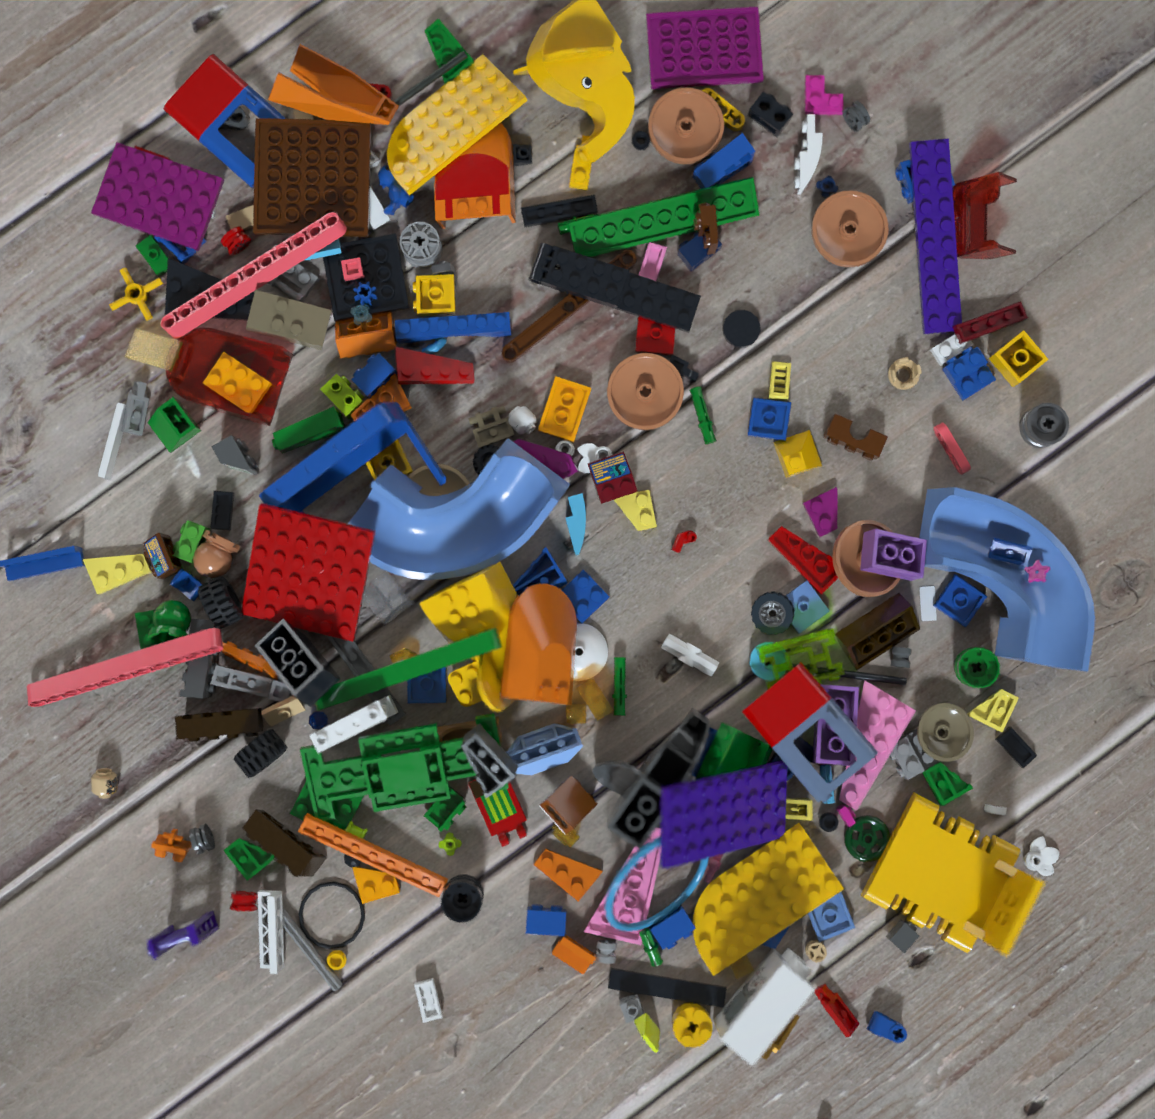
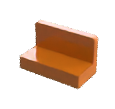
M566 934L561 936L552 950V955L581 974H584L590 964H593L596 960L595 953Z

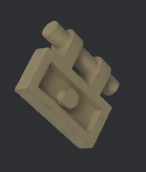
M504 406L493 407L490 411L482 414L479 412L475 416L468 418L470 425L476 423L479 425V428L472 430L479 448L515 436L512 426L508 423L509 418H500L501 414L506 413ZM493 417L496 421L487 425L483 422Z

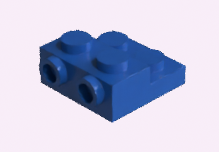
M972 347L967 348L961 352L963 354L962 357L957 359L954 356L945 362L947 366L942 369L962 401L996 380L986 365L988 361L979 347L974 349Z

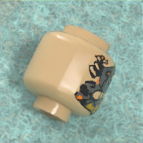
M109 768L96 770V773L91 777L92 793L101 799L110 798L117 791V774Z

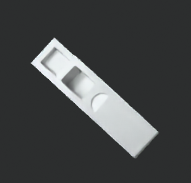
M807 114L805 121H802L801 132L805 133V140H802V151L794 159V170H797V176L794 178V188H797V195H801L814 174L821 153L823 133H815V114Z

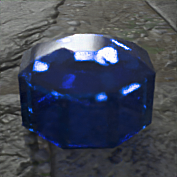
M315 711L309 716V724L313 729L321 730L327 726L328 716L325 712Z

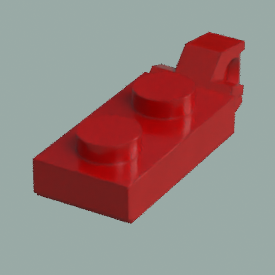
M826 984L818 986L814 990L817 998L821 1000V1004L846 1038L850 1037L859 1026L858 1020L837 992H832Z

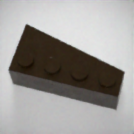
M262 708L175 716L176 740L188 739V742L200 741L201 737H207V740H216L222 735H227V738H238V734L246 733V737L258 736V732L263 731Z
M256 809L242 827L247 832L246 836L253 841L259 842L261 844L260 848L267 853L273 854L275 856L274 860L279 864L286 865L289 868L288 872L293 876L313 877L327 857L323 854L316 855L312 852L314 847L303 841H298V835L288 829L283 830L284 825L266 811Z

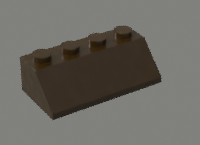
M897 593L856 621L842 628L839 632L835 633V636L854 668L858 670L919 631L920 626L912 605L900 593Z

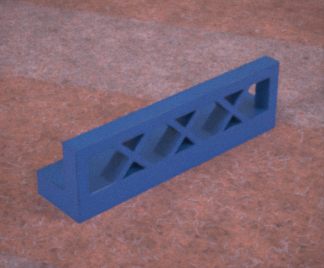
M70 546L0 561V567L6 570L7 581L83 567L85 564L82 547Z

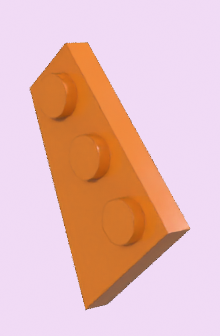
M395 373L384 386L379 387L370 399L363 402L351 414L354 422L370 409L383 402H397L404 412L412 408L401 384L397 382Z

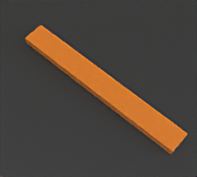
M308 813L298 830L299 833L437 897H440L448 882L446 877Z

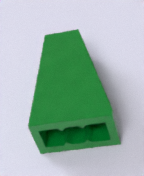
M334 406L272 433L274 436L272 443L275 450H279L283 454L338 434L346 427L341 413Z

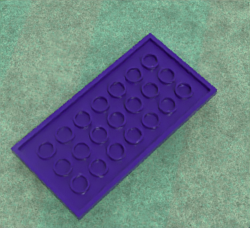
M783 761L662 787L660 867L668 869L780 839L785 833L787 765Z

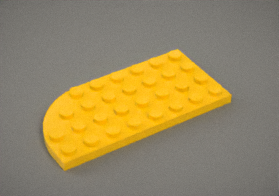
M482 54L474 60L471 66L462 70L452 81L447 82L446 85L444 84L408 113L397 125L389 140L387 149L388 166L393 177L410 196L527 102L526 96Z
M800 823L785 831L780 839L770 841L716 877L699 897L693 915V924L696 928L693 930V936L698 952L713 976L844 890Z

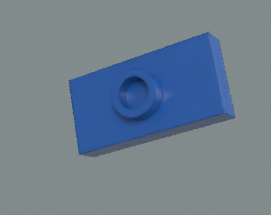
M993 538L988 558L1027 567L1032 547Z

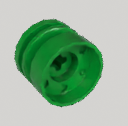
M970 647L957 655L954 661V672L962 684L973 688H985L991 686L997 680L1000 674V663L992 651L985 648ZM978 663L977 667L979 668V670L972 671L973 667L971 665Z

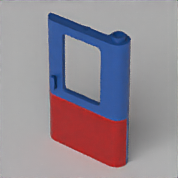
M211 54L166 102L163 110L253 188L255 164L220 134L218 130L240 105H245L258 118H286L215 54Z

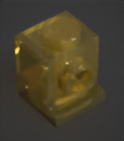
M585 703L566 705L567 723H586Z

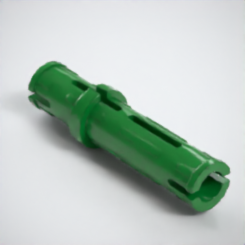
M701 386L692 388L689 391L693 399L699 421L698 427L701 429L705 445L714 443L716 438L712 428L713 421L710 420Z
M614 657V694H612V698H614V716H626V658Z

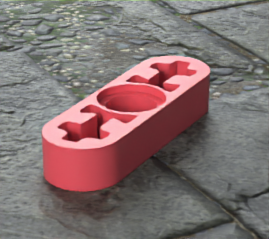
M942 422L933 427L936 437L956 470L961 475L971 470L968 460L946 424Z

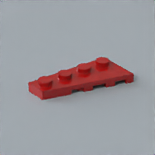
M399 347L395 348L398 384H474L473 363Z
M781 526L767 539L820 595L838 579L834 570L833 559L830 555L820 551L817 547L807 543L786 528Z

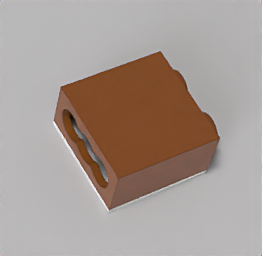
M571 775L539 807L566 835L598 804L595 802L594 797L585 791L581 783Z

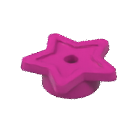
M1036 560L1033 566L1025 567L1024 570L1029 574V583L1033 581L1046 582V573L1051 568L1049 566H1042L1040 561Z

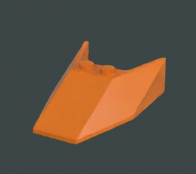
M302 44L298 47L290 72L314 90L279 72L268 99L269 101L326 120L389 125L399 108L396 103L353 71Z

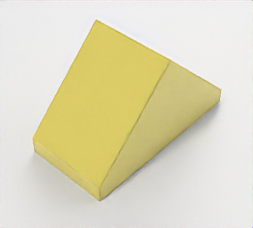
M786 798V819L812 821V800L809 798Z

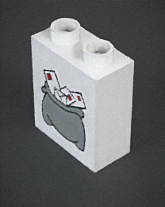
M771 948L726 1003L724 1008L713 1019L720 1039L752 1067L815 990L807 980L812 970L790 948H787L782 955L774 948Z

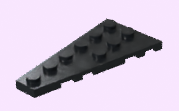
M168 258L165 315L222 279ZM254 292L211 319L248 321Z

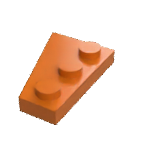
M227 641V643L222 642L223 650L220 651L222 654L242 664L248 662L247 664L256 671L262 673L265 670L271 678L278 680L279 676L261 654L255 656L247 648L241 650L230 641Z
M545 849L533 864L578 902L603 872L601 869L573 860L549 849Z

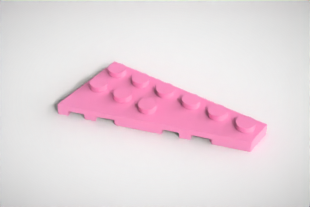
M866 680L864 681L858 709L857 728L878 751V754L842 784L839 800L854 810H858L916 712L915 709Z
M657 827L646 844L661 836V828ZM661 845L645 855L629 871L619 886L613 903V913L618 921L636 923L647 919L660 862ZM634 847L633 850L631 851L630 855L628 856L627 860L625 861V863H626L639 849H637L636 847ZM606 893L584 932L641 945V930L621 931L614 928L608 922L605 915Z

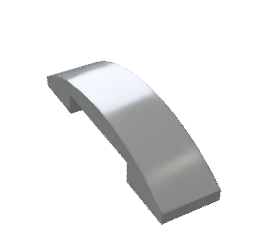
M220 665L215 666L210 683L266 697L278 702L287 699L290 694V690L281 681Z

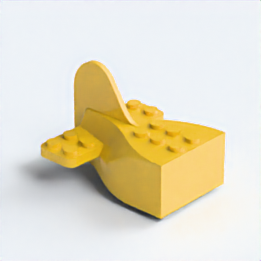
M497 562L455 582L419 603L424 613L449 644L494 628L497 629L502 648L470 658L473 662L455 669L448 675L449 684L462 706L469 707L484 701L490 709L497 712L508 708L516 700L501 698L500 696L509 614L512 604L518 596L501 562Z

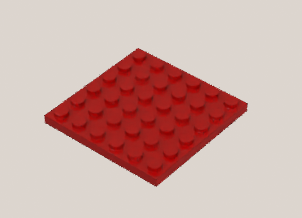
M261 503L258 509L241 610L243 615L275 623L285 619L295 628L353 642L356 636L376 531Z

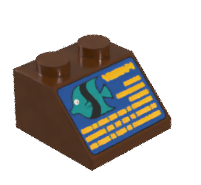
M157 533L143 543L145 546L143 551L146 558L151 561L152 566L150 568L154 577L165 579L183 569L180 559L173 556L174 545L169 535Z

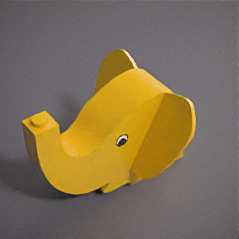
M573 0L539 27L527 53V66L513 70V75H530L533 81L545 93L562 104L580 108L590 115L594 123L593 134L577 147L580 158L586 164L596 162L607 153L626 132L633 117L635 96L633 87L622 73L631 72L630 64L620 47L622 40L597 0Z

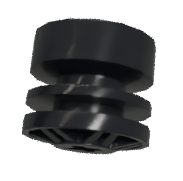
M460 874L451 878L446 884L441 898V908L445 916L451 921L458 923L473 920L480 913L484 898V891L480 881L468 874ZM460 893L463 895L466 893V899L464 897L460 898Z

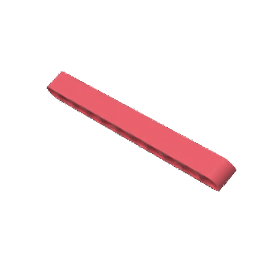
M330 212L165 315L161 320V327L172 338L182 337L342 237L346 233V225L337 213Z
M218 628L206 629L27 685L28 705L31 707L43 706L223 650L221 630Z

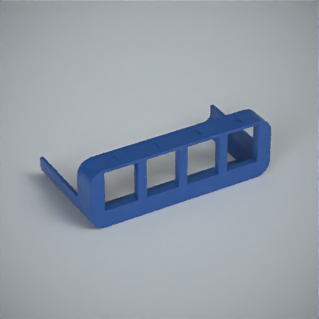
M383 402L370 409L259 494V497L264 504L304 513L303 510L404 434L408 435L440 486L446 483V476L397 402Z

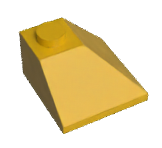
M810 430L787 437L786 441L778 440L773 442L786 478L822 466Z

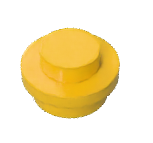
M334 950L327 957V964L333 970L342 969L347 962V957L341 950Z

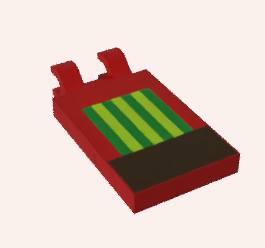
M477 779L468 783L491 837L497 834L502 847L510 843L506 833L516 829L520 839L527 836L523 826V822L527 821V818L510 781L508 782L509 789L498 790L488 798H485L483 788Z

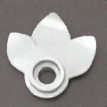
M592 443L581 445L577 450L584 458L580 461L578 470L582 473H590L587 463L599 460L601 453H605L607 457L611 456V450L605 446L597 447Z
M1038 837L1030 844V852L1025 855L1024 864L1029 870L1038 871L1043 876H1050L1054 874L1052 864L1058 860L1059 850L1054 847H1047L1045 838Z

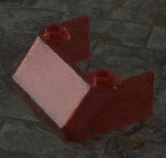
M996 172L956 183L952 188L957 258L995 259L1016 254L1015 249L1000 245L995 240H987V205L995 203L999 199L1001 186L1016 183V178Z

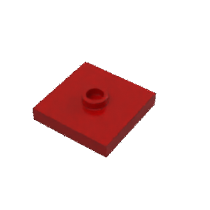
M638 317L635 352L673 355L675 328Z

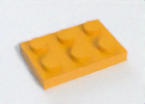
M225 352L222 353L203 382L204 385L250 415L272 385V383Z
M555 376L538 431L574 443L592 388Z

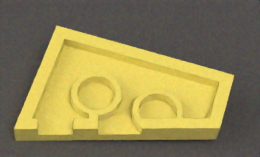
M145 554L83 559L96 593L99 595L152 572Z

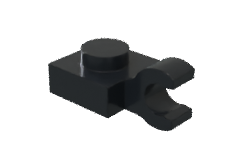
M672 355L669 361L676 367L681 378L684 376L696 382L699 373L688 369L689 362Z

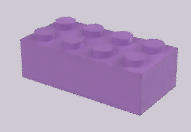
M821 685L857 727L859 687ZM819 719L814 723L812 763L851 766L856 762V756L824 719Z

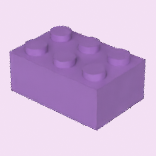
M879 529L864 532L860 570L910 581L923 578L927 540Z

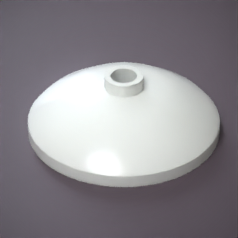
M577 623L576 649L581 648L583 654L578 656L575 653L574 680L583 681L593 678L603 669L608 657V647L605 638L596 628L588 624Z

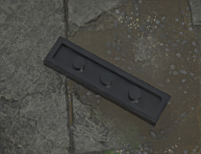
M595 194L522 207L521 213L524 228L570 220L573 217L580 218L591 214L597 215L598 208Z

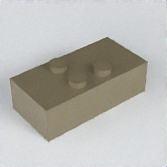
M255 290L246 331L322 350L331 310Z

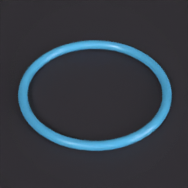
M661 836L650 841L625 863L614 878L605 901V915L608 922L614 928L621 931H637L663 920L685 902L695 890L704 875L709 858L700 860L698 869L689 885L665 909L640 922H620L613 913L615 895L629 871L645 855L661 845Z

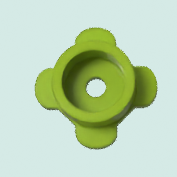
M448 832L444 840L440 841L438 845L439 848L447 852V855L452 856L455 850L461 847L462 842L452 832Z

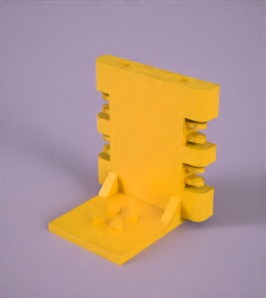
M913 792L860 896L884 909H888L891 905V908L894 910L899 907L904 897L907 901L902 909V914L907 915L905 920L919 928H923L926 924V927L930 929L939 916L942 919L937 927V933L942 934L941 939L968 953L977 938L1008 957L1045 882L1015 868L1014 865L1019 857L1020 848L998 836L993 835L990 840V837L986 835L983 837L979 847H975L979 831L974 830L975 825L960 816H958L957 820L954 817H950L944 829H941L940 825L945 817V813L942 811L938 813L939 805Z

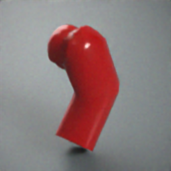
M691 530L679 533L671 550L680 553L683 544L696 541V533Z

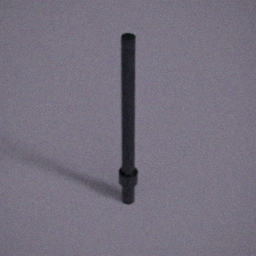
M792 663L791 670L798 664ZM808 663L804 665L813 676L818 674L897 685H906L907 678L817 667L815 664Z

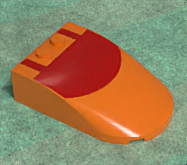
M501 122L435 175V221L442 229H446L445 221L507 215L512 223H516L513 147L509 133Z

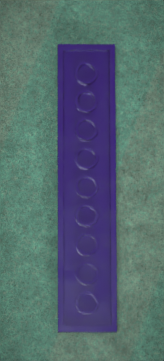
M949 138L913 141L909 143L923 334L954 332L953 326L962 323Z

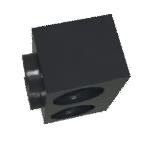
M763 91L749 109L747 116L778 138L791 121L793 113L788 106L781 105L773 95L766 94ZM765 105L768 107V110H762L759 106ZM780 116L783 118V121L779 122L774 117Z

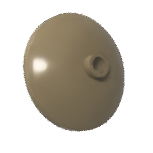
M939 703L929 707L921 715L917 725V738L923 751L931 758L943 762L955 761L963 757L973 743V724L968 714L960 707L950 703ZM939 729L942 730V735H941V736H939V734H938V730H939Z

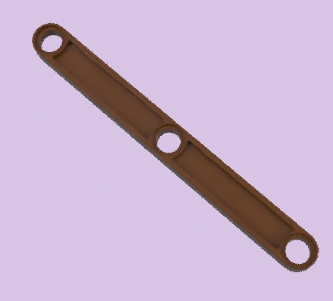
M625 250L611 260L609 264L630 270L636 263V255L631 250ZM625 255H631L633 262L625 264L622 258ZM569 294L506 344L502 349L503 359L509 363L515 362L590 301ZM566 302L574 303L575 307L572 311L564 309ZM507 349L515 350L516 354L513 358L505 356Z

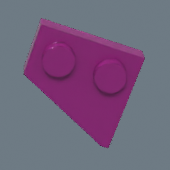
M837 487L802 503L819 538L838 529Z

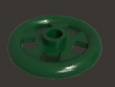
M864 815L855 818L854 821L856 823L850 827L847 826L844 842L846 849L851 856L859 861L872 862L878 860L890 839L888 827L882 820L874 816ZM871 823V829H863V824ZM854 830L860 832L858 840L852 839ZM880 830L883 838L877 839L875 831ZM866 836L871 837L870 842H865ZM859 844L865 848L863 853L856 850ZM877 844L880 848L873 853L870 848Z

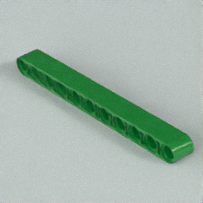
M494 628L337 683L315 703L317 711L502 648L497 629Z

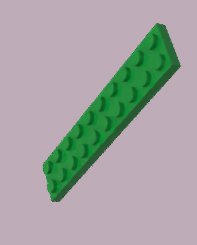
M748 177L568 221L574 252L591 257L694 232L695 213L699 210V205L703 203L715 205L717 226L759 216L754 178Z

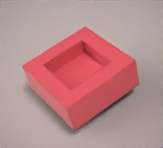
M360 257L341 261L345 281L364 278Z

